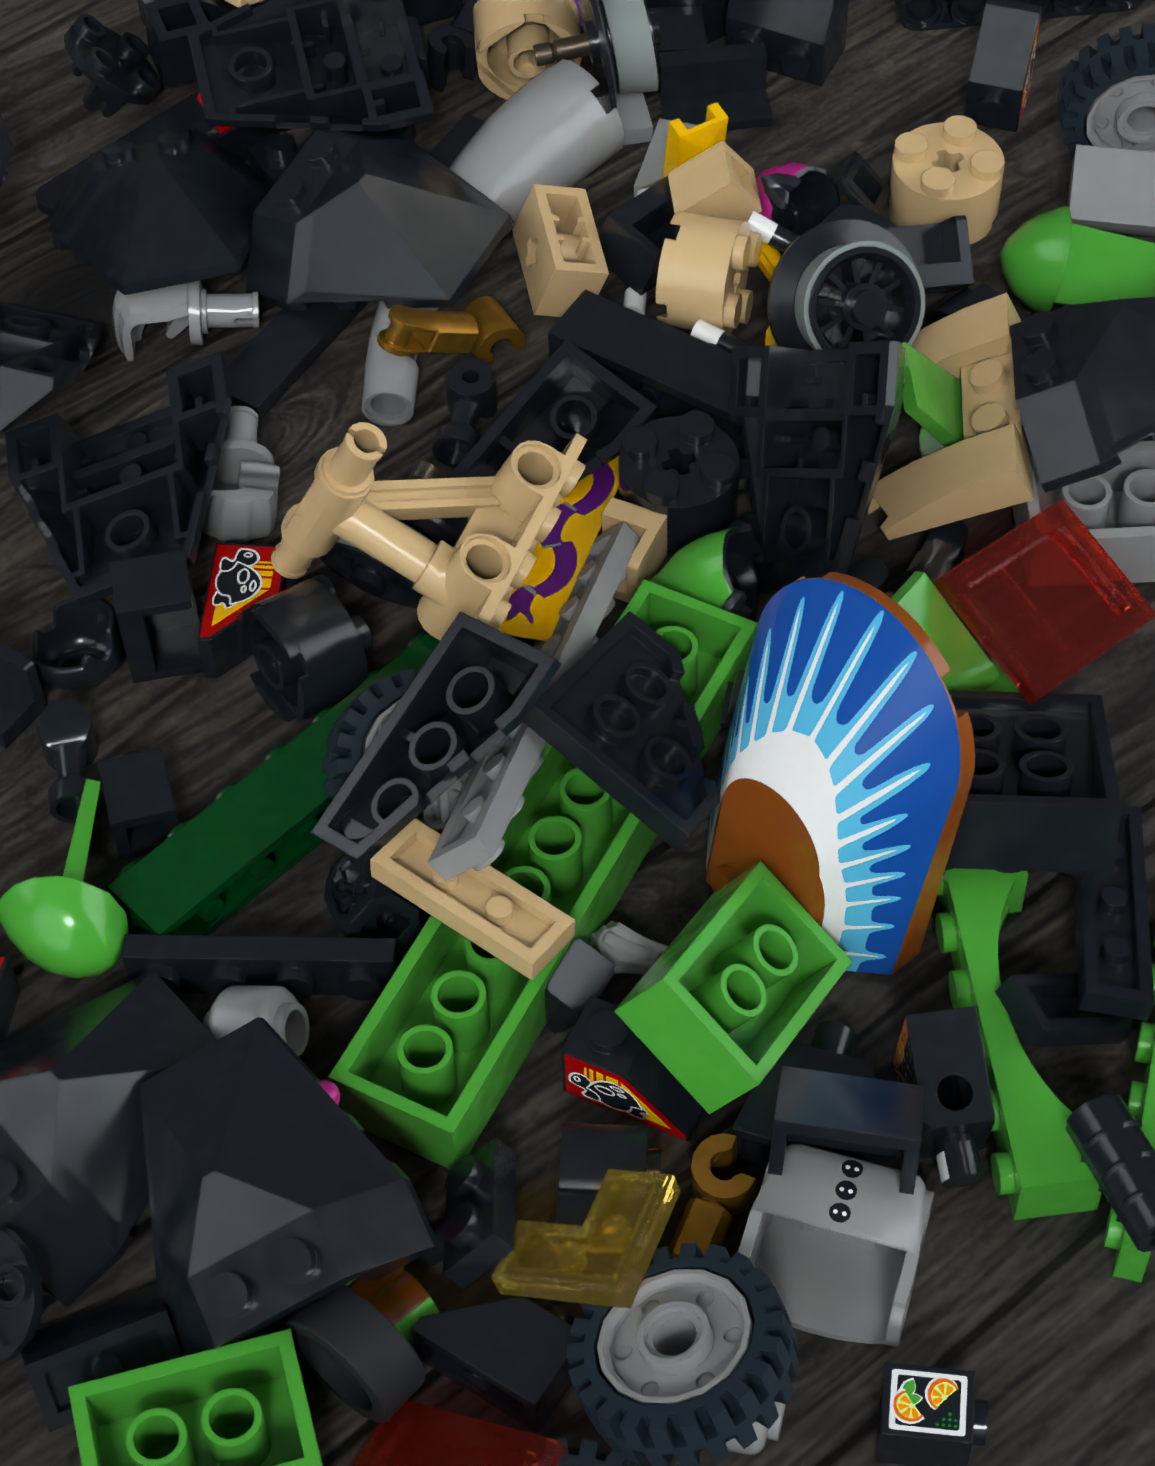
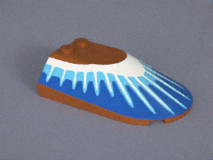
M829 572L821 578H805L802 576L774 594L761 613L715 783L720 803L708 816L706 882L715 893L761 861L852 960L846 971L892 975L917 956L921 950L971 787L975 768V742L968 711L955 710L951 696L941 678L950 672L951 669L934 642L898 603L879 589L860 579L837 572Z

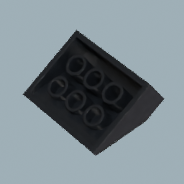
M948 690L955 710L968 711L975 742V768L945 871L956 868L996 870L1002 873H1016L1020 871L1063 872L1074 876L1089 873L1113 874L1122 804L1102 695Z

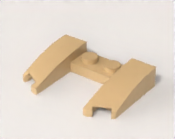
M1007 292L965 307L924 327L919 331L911 345L961 381L964 440L919 458L878 480L868 514H871L879 507L883 509L888 517L880 528L888 540L1034 500L1031 450L1015 400L1010 328L1011 325L1022 321Z

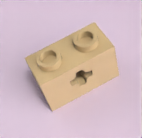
M533 184L512 232L534 315L562 317L584 290L599 295L609 275L586 189Z

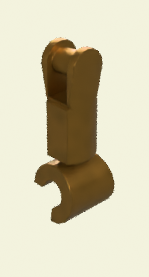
M492 296L477 298L463 312L431 311L394 305L388 313L391 321L388 329L381 330L377 336L378 345L383 350L396 356L425 352L470 353L471 351L476 358L484 360L489 365L495 359L490 350L497 341L506 339L513 349L522 350L526 343L525 334Z
M726 1133L711 1135L700 1142L694 1151L691 1164L694 1198L689 1199L670 1243L669 1250L673 1258H679L681 1243H697L704 1256L710 1244L723 1246L733 1222L732 1216L739 1215L747 1210L756 1199V1178L740 1173L730 1180L718 1179L719 1176L731 1174L737 1163L736 1135Z

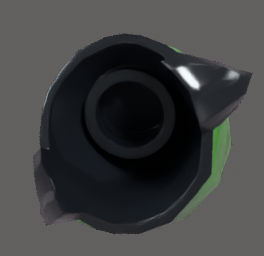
M739 518L732 521L727 526L728 529L712 532L678 550L665 567L649 580L650 582L755 621L759 609V580L753 554H762L761 545L754 537L755 532L752 527Z

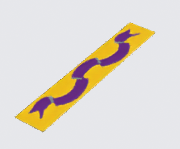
M619 456L577 482L567 497L562 496L557 506L562 512L544 542L538 541L532 553L537 556V559L519 589L513 588L507 599V602L512 604L499 627V631L514 637L545 642L552 637L561 617L559 610L568 601L578 579L577 576L584 566L602 526L601 514L610 498L615 497L619 488Z

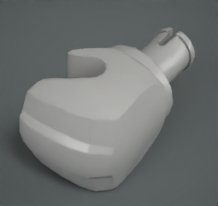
M201 280L124 295L117 290L112 306V321L117 344L125 354L127 361H134L135 345L137 341L142 339L145 324L166 322V335L171 339L189 325L191 345H203L204 334H208L209 328L253 327L254 329H259L258 291H252V293L207 294V288H202Z
M232 406L230 409L202 534L225 543L240 544L246 543L249 540L268 537L276 523L280 466L274 464L273 455L265 446L257 443L258 414L246 406Z

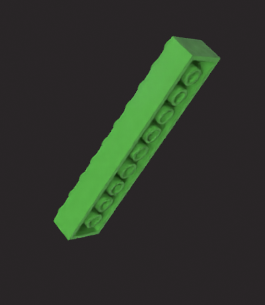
M644 579L616 624L631 611L680 652L685 674L680 679V685L685 703L694 704L705 744V748L700 753L702 761L721 729L720 718L728 682H734L735 675L739 671L746 669L758 623ZM547 742L542 751L544 761L540 768L530 777L522 794L525 798V803L516 816L510 820L502 839L505 841L504 849L490 866L575 919V936L533 980H530L431 915L328 1077L329 1081L338 1087L340 1093L338 1106L345 1113L351 1114L365 1131L450 1170L460 1158L468 1155L546 1025L545 989L570 945L577 938L589 945L591 935L605 925L657 837V834Z

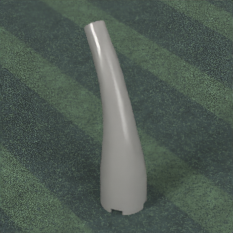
M562 59L554 66L547 67L525 83L486 120L449 167L450 170L511 215L514 223L504 237L512 231L533 184L573 187L623 148L625 142L624 128L617 109L613 108L605 113L601 104L591 92L600 83L584 68L572 61ZM379 301L368 342L362 412L373 423L382 426H397L409 421L414 413L419 380V368L416 363L418 354L396 356L383 350L378 345L377 336L379 332L388 329L391 322L388 317L390 309L386 308L383 301ZM417 308L431 311L438 310V308Z

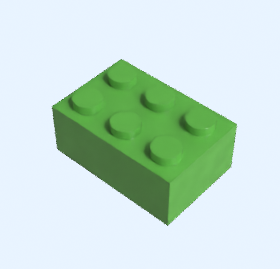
M759 861L710 896L614 1012L705 1111L711 1114L762 1082L852 963V960L772 872Z
M291 1328L68 1387L82 1466H323Z

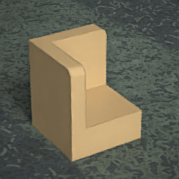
M724 141L707 149L668 174L674 213L683 211L746 221L753 211L757 213L762 212L754 169Z
M611 497L601 514L602 534L625 521L640 538L626 568L627 576L619 583L613 598L629 603L644 579L649 581L656 575L667 555V515Z

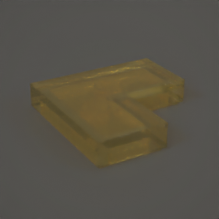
M608 1169L583 1226L518 1220L515 1227L514 1250L499 1261L492 1276V1280L500 1294L631 1309L681 1192L674 1175Z

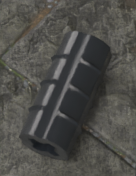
M1116 1093L1105 1094L1084 1103L1076 1109L1067 1119L1066 1131L1081 1154L1080 1162L1088 1166L1099 1185L1098 1191L1104 1193L1117 1215L1116 1222L1122 1223L1137 1250L1142 1252L1154 1251L1155 1150L1141 1129L1142 1123L1136 1121L1123 1098Z

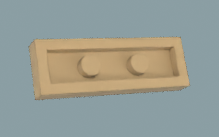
M416 818L370 859L371 876L530 980H533L575 936V919L490 865L480 871L470 868L445 881L428 864L441 834Z

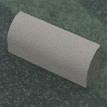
M1076 144L1067 204L1071 212L1072 223L1112 233L1155 237V152Z

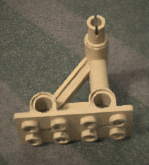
M368 422L353 424L340 446L327 450L321 456L314 471L315 479L302 501L293 505L284 516L281 524V542L276 545V550H273L271 554V563L275 571L289 579H297L304 576L312 560L326 555L340 537L414 582L412 589L423 595L417 607L418 620L424 630L439 641L460 611L498 630L512 604L507 602V599L513 588L519 589L537 559V556L532 553L538 541L544 542L562 510L557 508L562 496L567 497L586 467L585 464L577 459L588 439L576 433L562 453L540 441L528 440L520 443L512 451L495 476L374 481L373 468L376 462L383 456L382 452L384 453L387 449L386 437L377 426ZM468 517V522L454 547L442 540L435 544L398 521Z

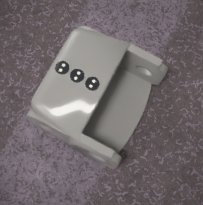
M790 1143L786 1146L782 1176L768 1174L767 1165L761 1189L750 1210L738 1252L750 1258L754 1268L760 1266L768 1275L786 1308L793 1328L842 1341L885 1344L898 1348L912 1297L917 1264L935 1194L934 1191L926 1190L925 1184L919 1176L916 1175L913 1195L899 1193L900 1169L802 1143Z

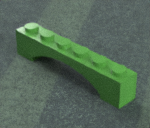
M953 868L944 871L937 894L941 913H936L935 916L936 937L940 952H951L955 970L949 971V992L953 1009L976 1006L995 1112V1123L991 1131H993L997 1152L991 1154V1171L996 1193L998 1196L1008 1195L1013 1220L1097 1210L1102 1195L1098 1191L1099 1185L1088 1166L1080 1162L1081 1154L1066 1131L1067 1119L1073 1112L1056 1097L1031 1064L1019 1042L1009 1014L995 993L1001 986L998 961L999 934L1008 913L1022 911L1028 872L1002 873L996 870Z

